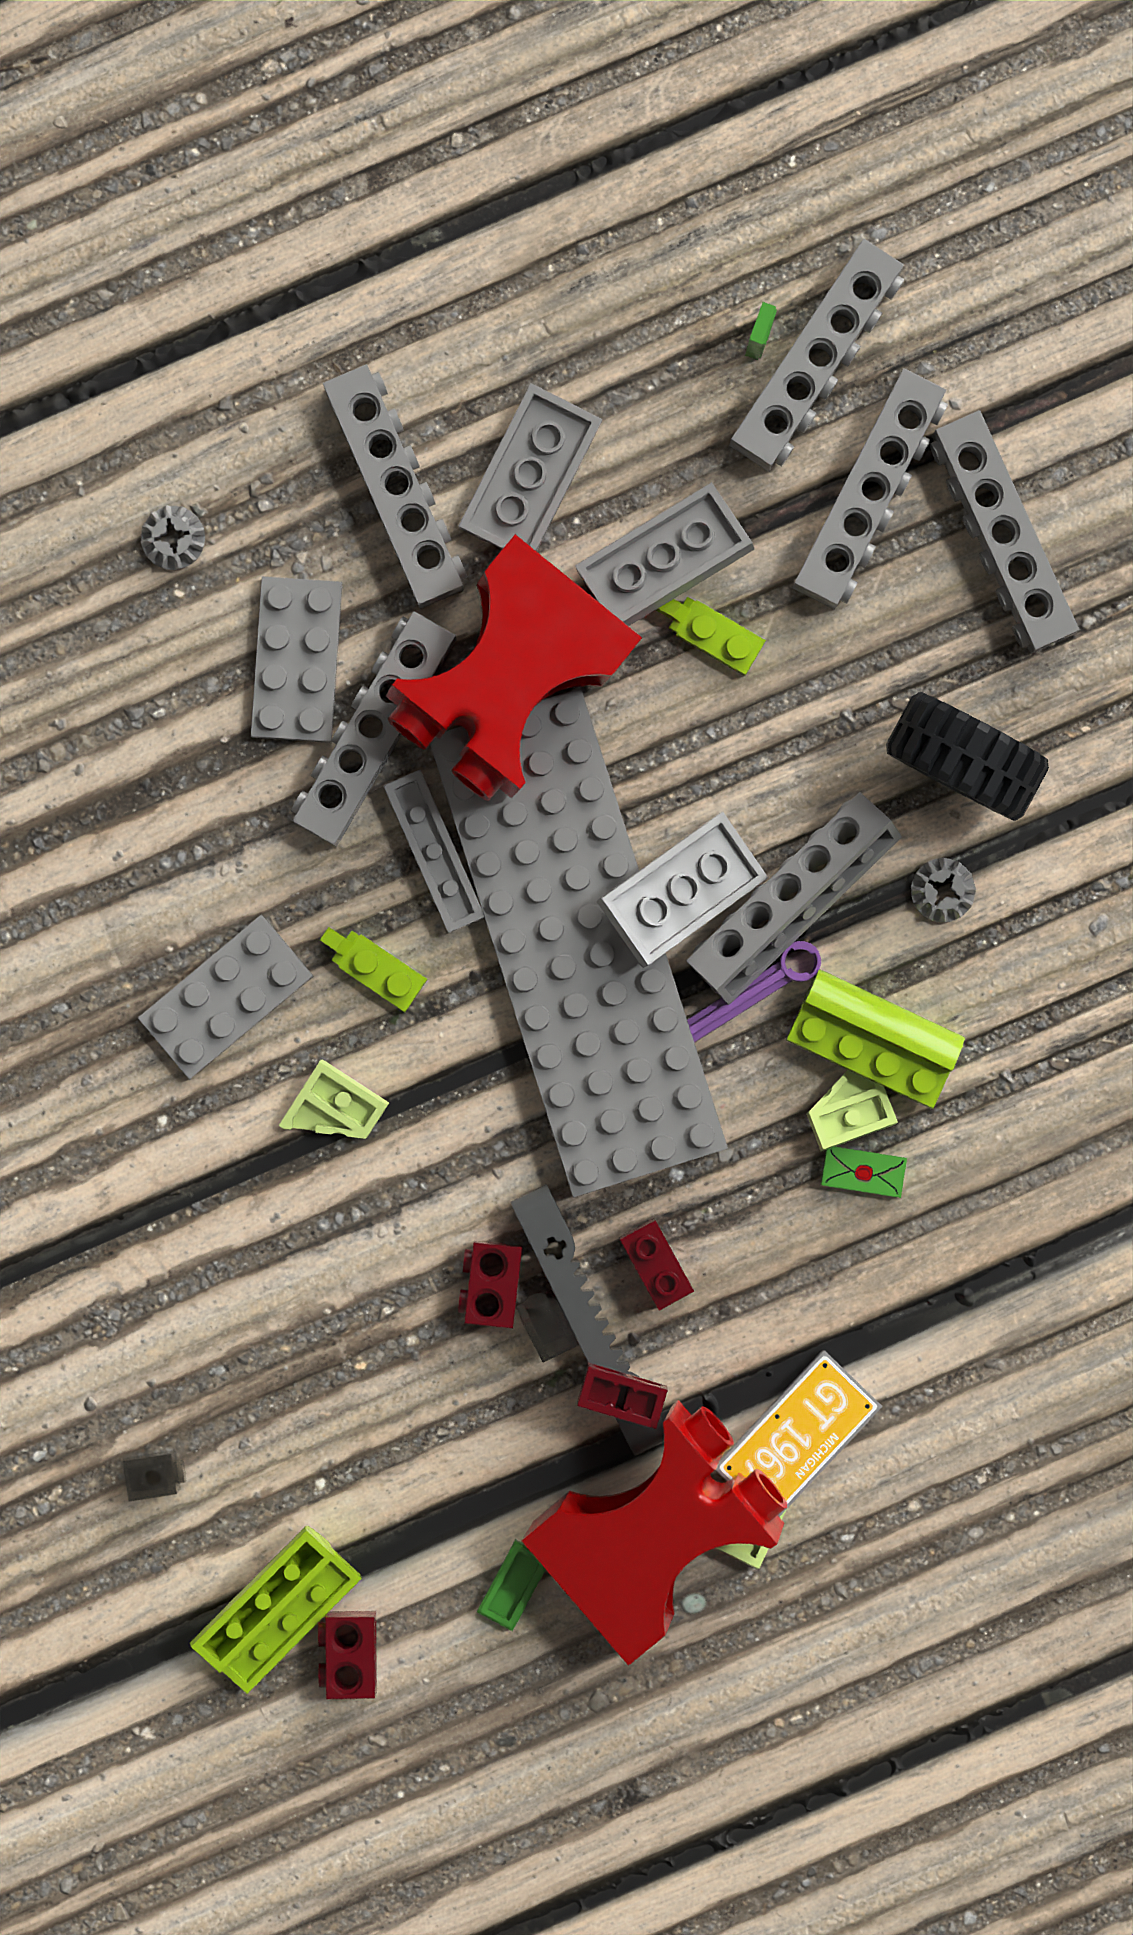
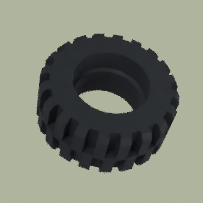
M918 692L911 696L886 743L887 754L1013 821L1024 816L1049 770L1048 759L1037 751L983 721L923 692Z

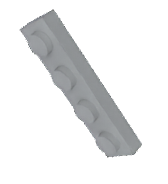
M421 770L384 785L448 933L485 918Z

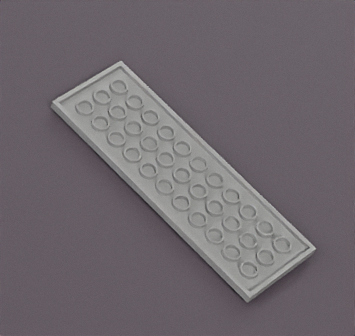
M581 688L542 700L532 709L526 720L520 741V763L526 783L512 798L498 789L490 801H486L469 790L453 775L451 769L460 760L459 753L469 741L468 731L461 726L446 731L440 739L435 737L430 743L573 1198L728 1149L666 953L650 965L642 968L596 902L637 873L639 868Z

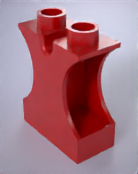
M514 534L484 571L476 585L481 601L482 622L479 638L470 655L451 670L437 676L413 680L397 678L386 695L388 699L397 705L387 718L390 724L405 738L424 750L435 737L440 739L451 726L459 725L468 731L469 741L459 753L461 758L451 769V772L469 790L486 801H490L498 789L512 798L526 783L520 763V741L523 728L532 709L548 696L561 690L579 686L602 687L642 639L640 635L516 534Z
M679 1400L672 1405L663 1422L664 1451L661 1464L641 1484L621 1493L604 1496L585 1495L568 1491L532 1522L521 1540L628 1666L666 1635L675 1614L673 1597L675 1580L687 1564L708 1550L729 1544H753L772 1549L778 1544L785 1524L778 1515L787 1508V1502L773 1481L761 1470L755 1469L747 1477L738 1473L725 1483L716 1482L712 1479L710 1474L716 1470L723 1453L734 1445V1441L718 1417L704 1406L691 1415Z

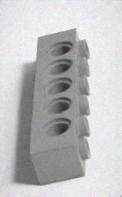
M863 238L731 438L730 447L770 472L775 463L782 467L795 447L789 441L797 430L804 433L817 414L811 410L812 406L819 396L825 400L838 382V379L833 376L841 363L848 367L861 346L856 344L855 341L863 330L870 333L880 319L882 312L877 310L878 306L885 296L892 300L903 284L904 279L899 275L904 264ZM858 283H866L872 287L874 296L868 300L859 299L853 292V286ZM836 316H844L850 320L852 330L847 333L836 332L831 325V320ZM815 349H822L829 354L830 363L823 367L815 366L809 359V353ZM794 382L802 383L808 389V396L803 400L792 399L787 393V386ZM769 416H780L786 422L787 428L782 433L774 434L767 430L764 421Z
M365 364L324 382L323 386L419 608L422 609L464 591L461 580L468 578L459 556L451 558L445 543L452 540L443 519L435 521L429 507L436 503L427 482L420 485L413 470L420 466L411 445L403 448L397 433L404 431L397 412L395 408L387 411L382 396L387 395L388 392L380 373L371 374L368 365ZM369 403L375 406L377 412L374 418L369 421L358 420L354 413L359 405ZM378 440L389 441L393 446L391 453L385 458L374 457L370 453L374 442ZM395 476H401L409 482V485L403 494L393 495L386 490L387 482ZM410 513H418L425 519L423 527L416 532H409L402 526L404 517ZM428 549L437 551L441 556L439 564L432 569L423 568L418 563L419 555Z
M903 368L792 587L793 589L834 610L839 601L848 603L858 583L851 579L858 565L866 567L876 546L869 543L875 530L884 532L894 512L887 507L894 494L902 496L912 477L911 474L905 472L911 459L914 458L920 461L930 439L924 437L930 422L938 425L948 406V403L942 401L946 389ZM903 411L915 413L919 419V426L914 429L904 428L899 423L898 414ZM887 446L896 448L901 454V461L895 465L886 464L881 459L880 450ZM867 482L879 484L883 490V497L876 501L867 499L862 493V485ZM850 517L859 518L865 525V533L860 536L849 535L844 529V521ZM831 553L843 555L847 561V568L842 572L831 571L826 565V556Z
M978 410L936 429L932 435L934 442L930 443L931 452L939 466L944 464L948 471L950 479H947L946 483L949 492L955 502L961 500L967 513V515L963 516L964 525L972 539L977 537L982 546L983 552L979 553L980 560L987 574L994 573L1000 586V588L996 589L998 600L1005 612L1011 610L1016 621V625L1012 626V629L1020 647L1027 646L1030 654L1076 634L1080 629L981 411ZM963 452L973 453L978 459V468L972 471L963 469L958 461L959 454ZM981 488L990 490L995 496V504L991 507L979 505L975 499V491ZM995 525L1006 526L1012 535L1011 542L1007 544L996 542L992 537V527ZM1020 561L1025 564L1028 569L1027 579L1022 581L1013 579L1008 572L1009 563ZM1035 597L1042 601L1045 608L1043 616L1032 617L1026 612L1025 601L1027 598Z
M413 611L409 619L403 616L391 636L397 640L389 654L383 651L378 657L371 671L376 674L369 689L362 686L351 705L352 708L356 709V712L349 724L345 721L341 722L331 740L336 746L330 757L322 756L311 774V777L316 779L309 793L302 790L291 809V812L296 814L293 819L295 824L335 847L339 845L402 735L387 719L397 705L386 703L381 699L380 693L382 688L388 683H394L397 678L413 680L436 676L457 640L455 634ZM409 648H416L423 654L422 663L416 668H406L400 662L402 653ZM370 717L378 718L383 723L382 732L375 738H366L360 731L362 722ZM356 752L362 756L363 763L357 772L346 773L341 769L340 762L346 753ZM328 787H337L342 791V801L335 808H326L321 804V793Z
M859 792L852 800L842 804L837 814L823 828L817 829L810 836L808 842L794 856L787 858L781 864L776 874L765 884L758 886L743 906L736 912L729 914L724 919L721 927L710 938L700 942L686 961L699 977L730 1005L902 838L901 834L893 822ZM856 836L852 842L844 844L849 837ZM827 864L823 870L814 873L820 865ZM798 892L793 899L786 901L791 893ZM769 920L764 927L757 929L761 922ZM740 948L735 955L728 957L732 950Z

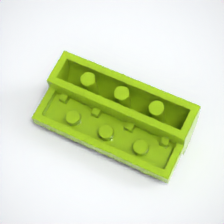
M821 969L814 976L786 1038V1041L930 1109L934 1108L950 1072L953 1071L965 1037Z
M305 1526L190 1642V1645L219 1673H225L248 1694L362 1578L331 1547L330 1543L313 1528Z

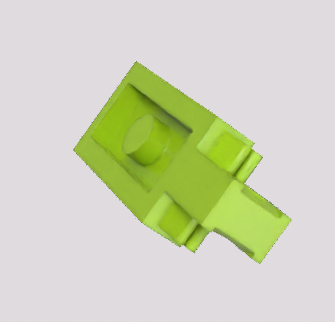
M689 597L686 598L683 604L672 599L656 609L659 613L673 620L669 629L677 633L676 636L744 676H746L766 641L698 600L694 601Z
M328 927L320 941L336 951L332 961L338 964L340 969L404 1012L408 1010L428 980L362 934L358 935L352 930L347 938Z

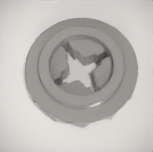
M166 505L155 512H151L149 518L142 526L141 545L146 556L155 565L168 570H178L191 565L198 559L205 545V531L199 518L183 506ZM170 521L177 532L190 533L189 535H184V538L178 539L176 554H174V550L168 542L156 541L161 536L167 535L168 522Z
M947 858L934 859L924 864L916 872L911 885V896L917 910L926 918L936 922H951L961 918L971 908L976 892L972 873L960 862ZM952 875L950 889L955 892L954 895L958 896L959 899L945 897L942 901H939L937 906L934 905L937 900L938 891L928 881L943 883Z

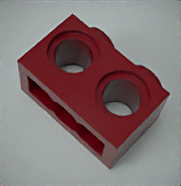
M655 1218L619 1237L659 1311L694 1292Z
M474 1240L473 1249H465L462 1273H470L468 1290L460 1289L458 1313L465 1314V1323L513 1329L522 1246ZM490 1252L500 1255L504 1262L501 1272L495 1275L486 1274L480 1266L481 1258ZM483 1293H491L499 1301L498 1310L491 1315H484L476 1308V1299Z
M588 1362L577 1406L657 1429L668 1388L667 1385Z
M329 1611L325 1617L326 1622H319L318 1646L326 1647V1663H319V1688H326V1699H375L377 1694L376 1611ZM342 1625L353 1626L358 1632V1640L352 1644L342 1643L337 1638V1628ZM342 1666H351L358 1672L359 1679L350 1685L343 1684L337 1678L336 1671Z

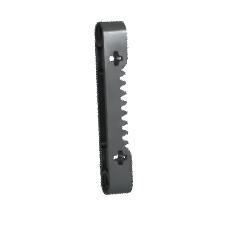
M547 1184L511 1201L516 1216L587 1361L639 1377V1375L628 1371L630 1369L628 1361L617 1362V1359L623 1354L621 1346L610 1347L616 1339L614 1332H602L609 1324L607 1317L595 1318L602 1310L600 1303H588L595 1295L593 1289H581L587 1281L586 1274L574 1275V1272L580 1266L579 1260H572L575 1252L574 1239ZM554 1236L557 1242L562 1240L566 1242V1246L562 1248L563 1256L556 1258L553 1253L546 1255L544 1249L548 1247L547 1239ZM661 1416L657 1429L616 1418L634 1456L664 1442V1428Z

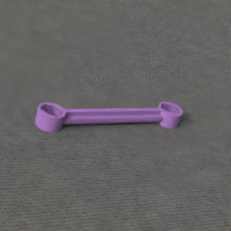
M805 941L794 942L781 954L778 962L768 967L730 1005L722 998H719L689 1017L687 1021L694 1043L791 981L804 982L813 978L821 966V956L817 948ZM792 949L794 951L804 949L813 955L814 967L810 973L808 971L797 973L791 968H786V956Z

